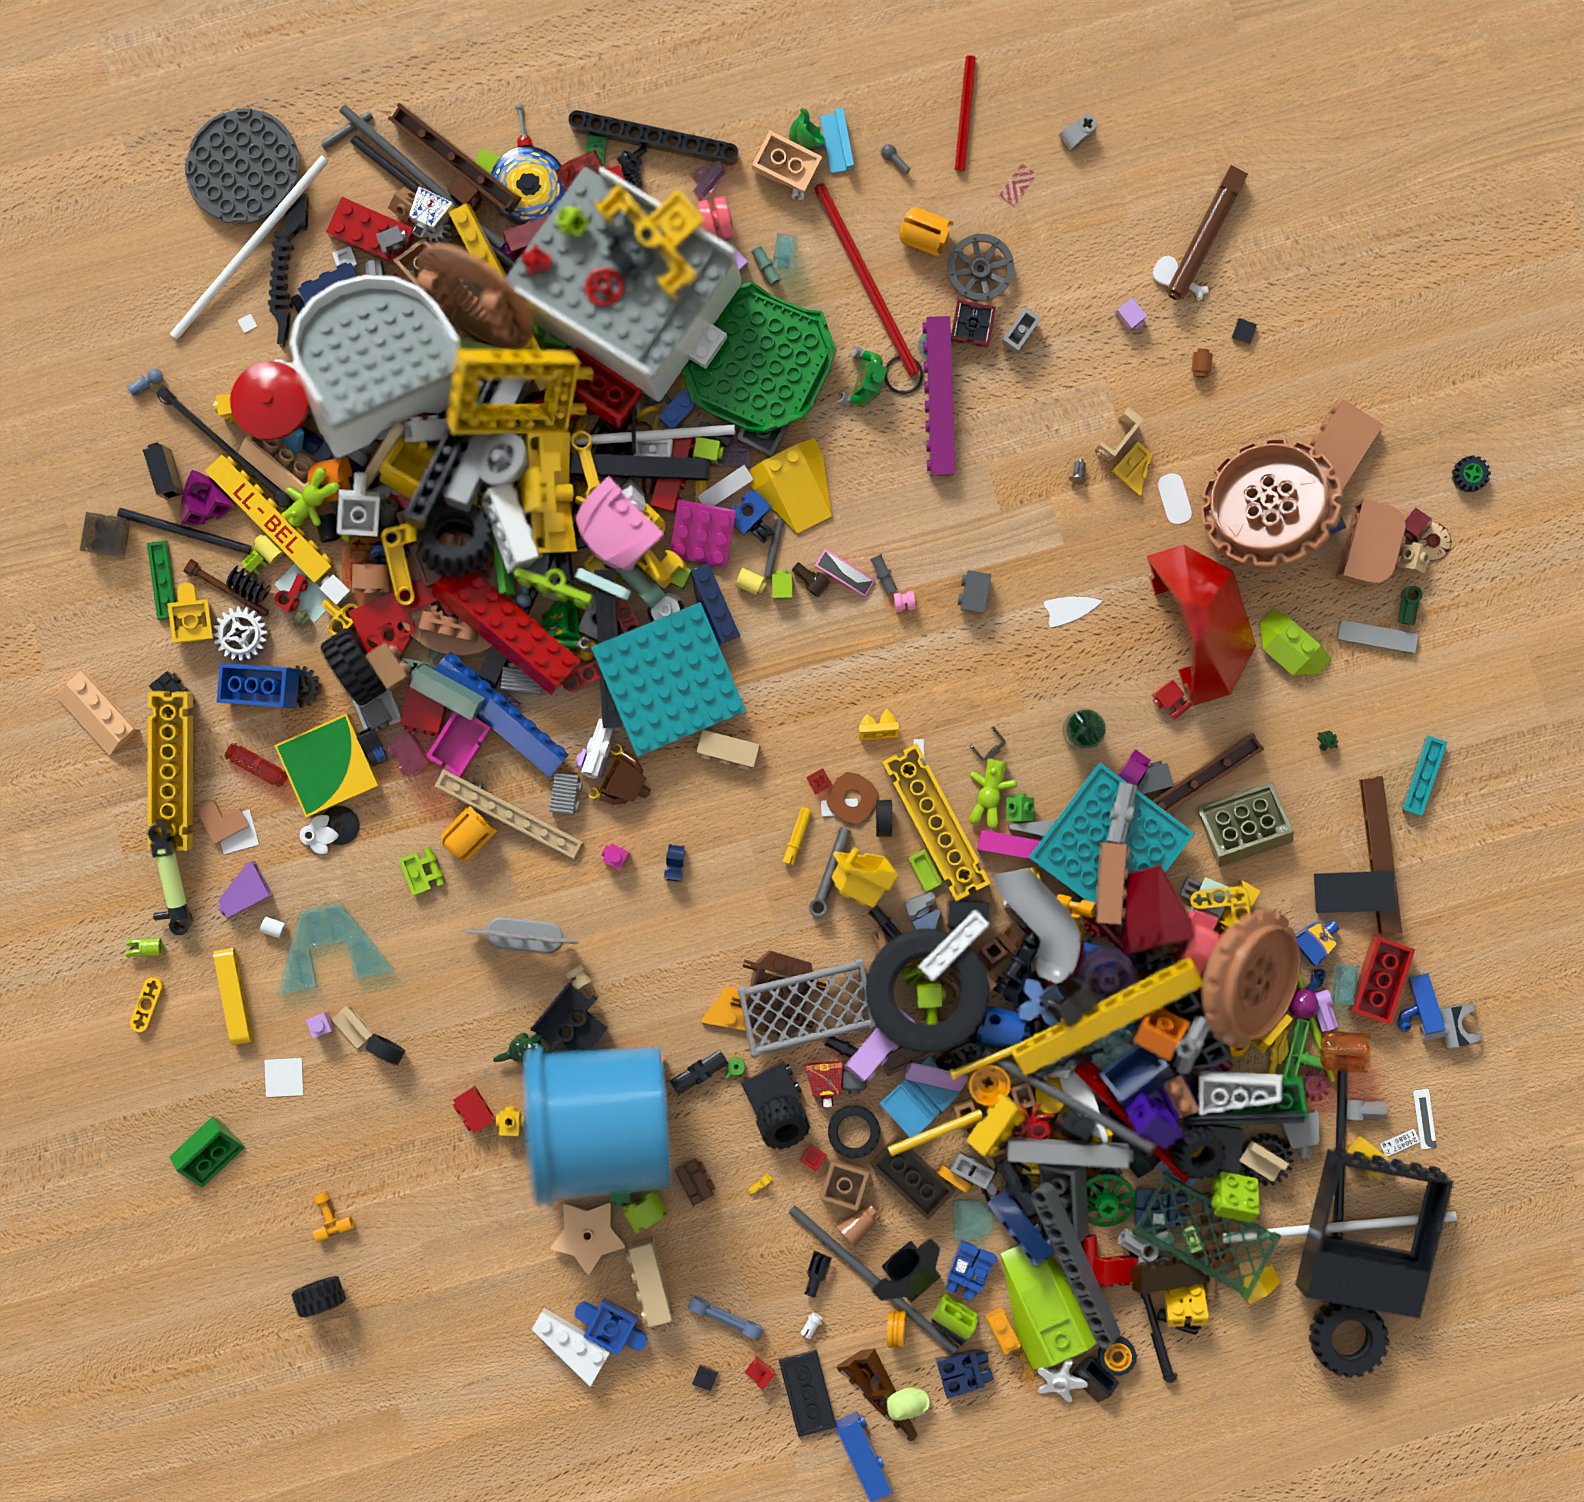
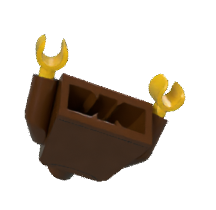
M615 744L620 748L618 753H614L611 750V753L617 757L601 788H591L596 790V796H588L591 799L599 798L600 801L611 805L626 804L628 801L634 802L637 795L646 799L651 789L643 785L646 777L642 775L643 768L632 754L623 751L620 744Z

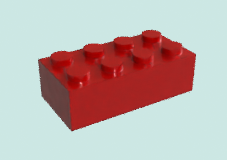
M341 197L326 230L329 237L393 265L395 258L411 247L415 235L412 233L414 228L344 197ZM398 225L401 231L405 230L409 241L406 242L403 249L397 252L390 251V256L386 257L376 234Z
M577 347L573 353L579 360V367H591L593 375H589L592 376L591 380L576 379L573 399L579 403L584 402L586 408L619 429L631 414L633 406L636 407L641 400L643 390Z
M1372 936L1348 1010L1391 1024L1415 949L1381 937Z

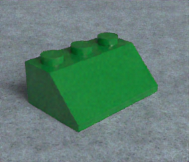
M212 1116L169 1157L178 1173L198 1186L203 1187L236 1157L245 1146L225 1124Z

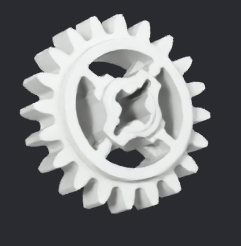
M238 606L236 612L234 609L229 608L230 615L223 612L224 619L217 618L220 625L213 626L218 630L213 636L219 637L214 644H221L218 650H226L224 656L228 657L231 655L232 660H236L237 656H239L240 661H244L245 655L248 659H252L251 653L259 655L257 648L264 649L261 642L268 641L263 638V635L269 634L267 631L262 630L267 626L266 623H260L263 617H256L257 612L252 611L250 613V608L247 607L242 611V608ZM239 618H246L253 625L244 626ZM232 622L231 631L226 635L227 628ZM239 630L245 631L242 634V638L237 636L240 633ZM255 633V638L249 646V639ZM237 641L242 649H234L230 646L229 642Z

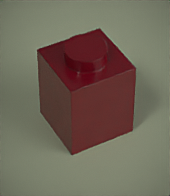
M1415 507L1405 520L1403 536H1406V539L1410 541L1413 539L1418 542L1432 525V518Z

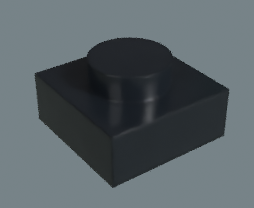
M700 1364L692 1384L711 1391L718 1371Z

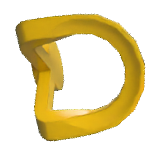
M657 406L646 408L636 415L638 422H644L641 417L654 411L656 416L652 430H661L658 427L660 410Z

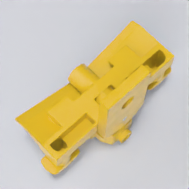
M522 433L520 438L523 440L526 448L527 467L526 471L518 479L517 485L513 488L517 491L519 506L523 507L524 513L529 517V526L532 530L531 537L538 553L536 559H541L543 553L577 552L570 502L573 500L572 484H569L570 433Z
M577 496L575 502L581 507L586 499ZM645 503L646 508L641 513L664 533L666 531V522ZM649 548L635 564H639L663 589L674 580L671 576L680 567L686 572L684 561L675 552L666 550L665 552L668 555L660 562ZM594 554L583 563L592 574H594V570H611L607 569L606 564ZM614 570L615 584L619 585L623 578Z

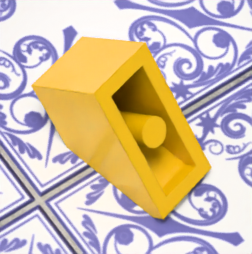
M1272 1264L1237 1282L1249 1304L1267 1296L1281 1283Z

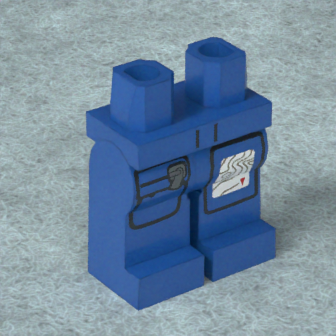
M961 1239L947 1273L946 1290L956 1293L961 1284L966 1287L962 1296L973 1301L977 1293L982 1291L988 1274L997 1259L996 1254L980 1247L978 1248Z

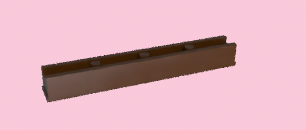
M400 103L397 104L398 108L392 116L388 117V120L458 175H461L504 211L510 214L514 211L522 199L521 196L406 106Z
M1250 733L1175 783L1174 786L1169 787L1151 799V801L1167 813H1170L1263 751L1264 747L1258 742L1255 734Z
M1383 776L1360 779L1370 871H1395ZM1396 877L1397 910L1376 911L1378 933H1402Z

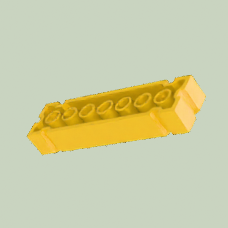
M170 691L148 692V708H153V715L148 716V826H151L160 818L168 820L173 828V832L169 836L175 837L176 851H187L193 848V832H188V827L193 825V715H188V709L193 708V692L177 691L173 692L172 696H170ZM168 709L173 710V714L168 713ZM156 828L159 833L164 834L162 829ZM148 837V850H151L150 844L152 843V841L149 839V837Z
M915 744L902 751L903 757L898 759L897 755H894L881 763L888 776L893 774L897 780L893 782V785L943 880L949 879L951 885L947 888L954 901H958L970 894L968 889L974 887L975 890H979L991 882L984 869L978 870L975 865L979 863V860L929 765L923 766L920 759L924 758L918 744ZM905 765L913 767L914 771H911L913 773L911 776L908 773H903ZM960 870L968 871L967 879L964 880L958 877V874H961L959 873Z

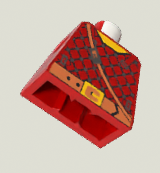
M842 1060L805 1064L813 1097L821 1096L822 1107L834 1106L833 1095L841 1094Z

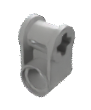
M1084 115L1059 134L1070 151L1077 148L1094 133L1096 119L1092 115ZM1084 123H1085V124H1089V123H1090V124H1091L1090 129H1089V127H1085V128H1084V127H1083V126H1084Z

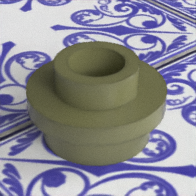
M306 609L303 612L299 610L292 618L294 626L297 625L301 628L308 620L310 615Z

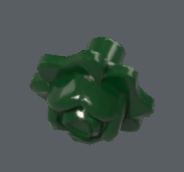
M1332 731L1318 732L1317 739L1321 742L1319 748L1322 751H1326L1328 747H1338L1336 734H1333Z

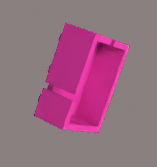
M454 711L426 757L440 766H444L447 763L448 765L444 768L462 778L482 747L479 743L486 741L493 728L477 717L470 720Z

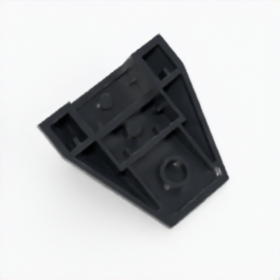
M1196 991L1186 993L1178 1000L1169 1002L1163 1008L1190 1022L1185 1034L1189 1031L1196 1016L1206 1019L1202 996ZM1209 1030L1203 1041L1202 1049L1197 1058H1195L1192 1069L1216 1066L1232 1058L1230 1046L1218 1041L1214 1037V1031ZM1177 1048L1170 1061L1163 1058L1172 1071H1176L1174 1063L1179 1052Z

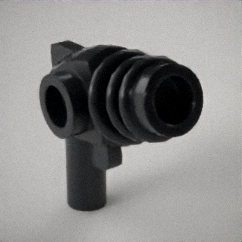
M641 146L633 153L624 150L621 156L617 158L624 176L629 175L626 180L631 179L628 183H632L631 185L636 189L643 187V181H639L642 177H638L641 173L637 172L640 171V165L642 164L640 157L647 152L645 146Z

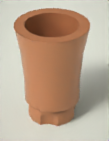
M867 1203L846 1221L838 1225L837 1228L856 1247L862 1237L876 1224L875 1221L881 1216Z

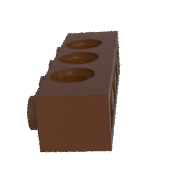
M1205 1192L1187 1199L1188 1206L1185 1207L1189 1217H1193L1195 1221L1193 1226L1197 1236L1200 1235L1202 1243H1200L1202 1251L1209 1257L1210 1272H1214L1219 1277L1240 1269L1231 1243L1223 1242V1233H1226L1220 1216L1214 1215L1212 1194ZM1202 1212H1208L1209 1214L1205 1221L1200 1220ZM1210 1230H1215L1216 1232L1213 1239H1207V1233ZM1222 1249V1256L1214 1257L1215 1250Z

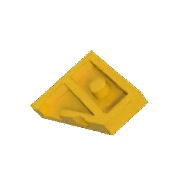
M1136 441L1111 470L1138 496L1143 491L1142 486L1147 476V468L1150 464L1152 453L1139 441Z

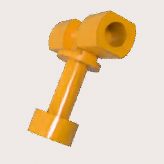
M1058 894L1057 898L1074 918L1080 933V939L1085 936V928L1080 924V918L1082 916L1092 918L1096 912V903L1082 900L1081 903L1073 902L1072 897Z
M327 1191L313 1197L315 1205H320L326 1220L323 1223L324 1227L312 1232L316 1243L330 1238L331 1234L336 1232L343 1233L355 1227L351 1216L338 1220V1217L333 1218L327 1200L330 1199Z

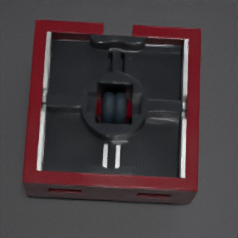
M957 300L951 341L966 344V341H971L974 346L988 348L996 307Z

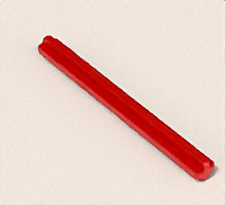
M967 55L965 58L955 159L956 171H964L966 166L976 57L973 55Z

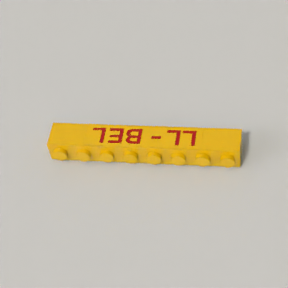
M221 455L205 472L314 583L319 584L334 569L331 565L333 562L331 558L325 553L322 555L318 551L319 546L313 540L308 541L304 537L306 533L299 526L294 527L289 523L283 513L281 514L277 509V503L272 498L267 499L263 495L265 491L258 484L254 486L249 481L251 477L244 470L240 472L236 468L238 464L233 458Z

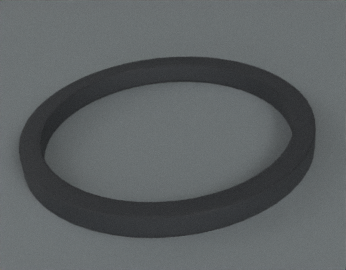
M896 356V357L892 358V359L887 363V365H886L887 370H888V367L890 366V364H891L893 361H895V360H897V359H900V356ZM915 358L914 360L920 370V380L918 384L911 390L899 391L893 388L888 382L886 371L884 380L886 385L893 392L898 394H909L914 392L920 386L923 379V370L920 363Z

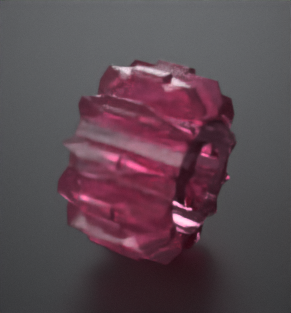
M1312 1068L1310 1073L1309 1070L1305 1069L1304 1083L1307 1099L1310 1097L1312 1102H1315L1316 1097L1320 1101L1323 1100L1321 1094L1328 1095L1329 1093L1325 1091V1088L1331 1087L1330 1084L1325 1083L1329 1080V1077H1323L1324 1071L1322 1070L1317 1073V1069ZM1312 1081L1317 1083L1315 1089L1310 1087Z

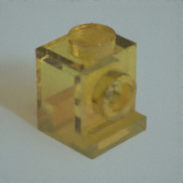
M582 476L570 477L569 484H572L573 500L575 501L577 496L586 499L587 490L589 489L586 479Z

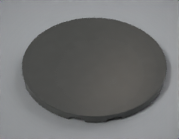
M239 108L227 113L223 112L209 120L193 138L189 146L188 157L185 161L188 189L197 204L214 218L233 224L252 223L270 216L295 187L300 168L298 148L290 131L271 114L252 110L251 108Z

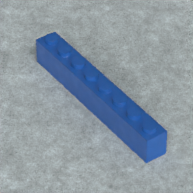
M451 652L448 653L435 667V671L485 697L478 716L548 777L569 756L562 746L557 745L547 733L542 732L536 727L532 720L522 715L517 707L507 702L502 694L492 689L487 681L477 676L476 672L462 663L457 655Z

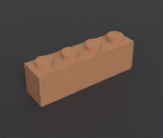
M1100 842L1095 922L1121 924V919L1124 920L1125 908H1122V902L1126 900L1127 893L1126 888H1123L1124 880H1127L1128 868H1125V860L1129 859V848H1126L1127 844Z

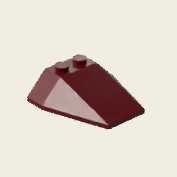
M1161 865L1128 874L1127 880H1125L1127 893L1126 900H1124L1125 918L1122 925V941L1126 956L1143 953L1144 950L1169 943H1180L1195 939L1191 918Z

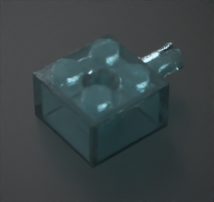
M1133 1021L1123 1028L1110 1032L1105 1037L1092 1041L1087 1046H1082L1081 1051L1085 1054L1091 1050L1103 1048V1053L1092 1056V1063L1103 1070L1133 1048L1136 1036L1127 1031Z

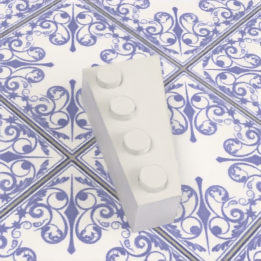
M1202 1070L1199 1088V1115L1281 1101L1283 1075Z
M544 1308L532 1330L591 1386L610 1351L584 1338L585 1331Z

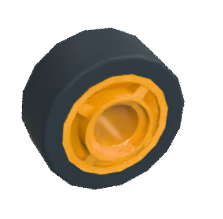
M1119 1336L1110 1348L1104 1349L1099 1347L1098 1358L1101 1366L1112 1375L1121 1376L1127 1374L1136 1363L1137 1354L1134 1346L1128 1339ZM1115 1352H1122L1120 1359L1115 1360L1112 1358Z

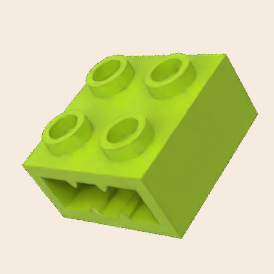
M1221 1171L1213 1178L1211 1187L1214 1190V1197L1212 1199L1214 1215L1252 1223L1259 1215L1258 1179Z

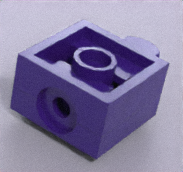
M1140 1092L1125 1107L1129 1115L1128 1119L1136 1128L1135 1132L1140 1137L1149 1139L1155 1146L1159 1145L1166 1149L1171 1143L1175 1145L1178 1139L1183 1137V1133L1168 1107L1145 1093Z

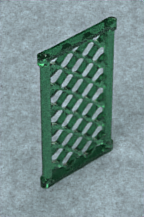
M1165 1170L1140 1220L1132 1230V1235L1147 1240L1241 1293V1296L1248 1300L1281 1235L1276 1232L1272 1233L1254 1222L1250 1223L1235 1220L1239 1223V1232L1230 1234L1226 1224L1232 1219L1222 1217L1221 1222L1212 1224L1209 1213L1214 1211L1212 1198L1172 1177V1174ZM1164 1183H1169L1170 1191L1160 1195L1159 1193ZM1181 1190L1187 1194V1202L1178 1205L1174 1194ZM1170 1194L1174 1205L1163 1208L1161 1197ZM1157 1198L1160 1204V1210L1150 1212ZM1197 1200L1203 1202L1204 1212L1194 1214L1192 1203ZM1188 1204L1191 1215L1181 1218L1178 1207ZM1175 1208L1178 1219L1168 1222L1165 1211ZM1161 1212L1165 1222L1155 1226L1151 1216ZM1205 1214L1209 1224L1199 1228L1196 1217ZM1148 1216L1151 1227L1143 1230L1141 1227ZM1192 1218L1195 1229L1186 1232L1182 1222L1185 1219ZM1179 1222L1182 1233L1172 1236L1169 1225ZM1223 1224L1226 1235L1216 1238L1213 1227ZM1166 1226L1169 1236L1164 1240L1157 1238L1156 1228ZM1210 1228L1213 1239L1203 1242L1200 1231ZM1251 1229L1257 1233V1241L1247 1244L1244 1233ZM1197 1232L1200 1241L1198 1244L1190 1246L1186 1236L1189 1233ZM1241 1234L1244 1244L1234 1248L1231 1236ZM1184 1236L1186 1247L1181 1250L1173 1247V1239L1175 1237ZM1228 1238L1230 1249L1221 1252L1217 1241ZM1268 1239L1272 1242L1266 1253H1264L1262 1242ZM1214 1242L1217 1253L1208 1256L1204 1245ZM1259 1244L1261 1255L1252 1258L1248 1247ZM1200 1245L1204 1256L1197 1260L1191 1257V1248ZM1244 1247L1248 1258L1238 1261L1235 1250ZM1231 1251L1235 1261L1232 1264L1224 1265L1222 1254ZM1218 1255L1221 1267L1214 1270L1208 1266V1259ZM1262 1257L1263 1259L1257 1271H1255L1252 1261ZM1249 1261L1252 1272L1242 1275L1239 1264ZM1235 1265L1239 1276L1232 1280L1226 1276V1268ZM1253 1275L1248 1288L1244 1287V1277Z

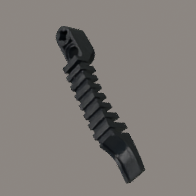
M302 193L286 212L285 230L283 232H274V237L277 240L273 242L275 250L272 251L274 261H271L273 271H270L272 280L269 281L271 286L269 296L271 299L268 300V305L270 306L269 312L275 316L278 322L277 344L280 347L286 346L291 313H288V310H278V308L293 309V304L289 300H279L290 299V294L286 290H280L288 289V284L285 281H280V279H288V275L281 270L289 269V265L285 264V261L282 260H291V255L287 254V251L284 250L294 251V245H291L290 241L301 230H308L309 199L307 193Z

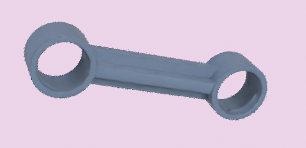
M692 1296L688 1305V1309L711 1317L755 1340H759L764 1331L761 1325L719 1309L697 1296Z

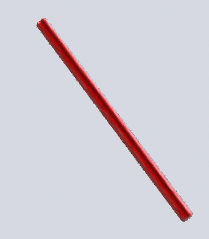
M824 183L816 185L814 190L910 376L915 375L919 372V368Z

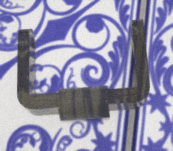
M994 726L991 729L1002 742L988 751L985 757H982L972 744L969 745L981 761L995 757L1001 752L1000 748L1006 744L1005 739Z

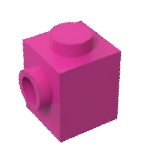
M611 843L610 846H605L601 854L604 857L602 861L621 870L630 852Z

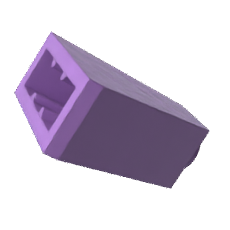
M250 861L245 865L218 900L220 903L218 907L223 916L226 915L227 918L233 917L273 896L256 861Z

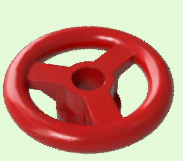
M609 267L595 269L586 278L584 285L585 294L595 305L610 306L616 303L624 292L623 278L619 272ZM612 275L618 282L616 294L611 290L610 279ZM596 277L594 281L595 286H591L592 280ZM602 284H607L606 287L601 288ZM592 293H606L611 299L599 300Z

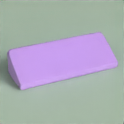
M916 1063L908 1064L905 1073L906 1080L954 1091H961L968 1080V1076L964 1074L953 1081L950 1071Z

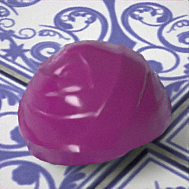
M1305 988L1297 989L1288 1009L1296 1018L1310 1019L1316 1015L1319 1009V1001L1311 990Z

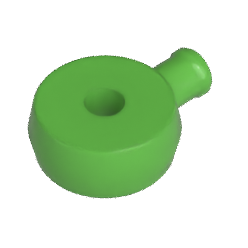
M738 1057L730 1059L729 1064H727L728 1072L724 1077L729 1080L732 1075L739 1076L743 1074L746 1069L745 1062Z

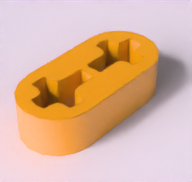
M942 1164L937 1172L967 1194L973 1187L969 1181L952 1172L944 1164Z

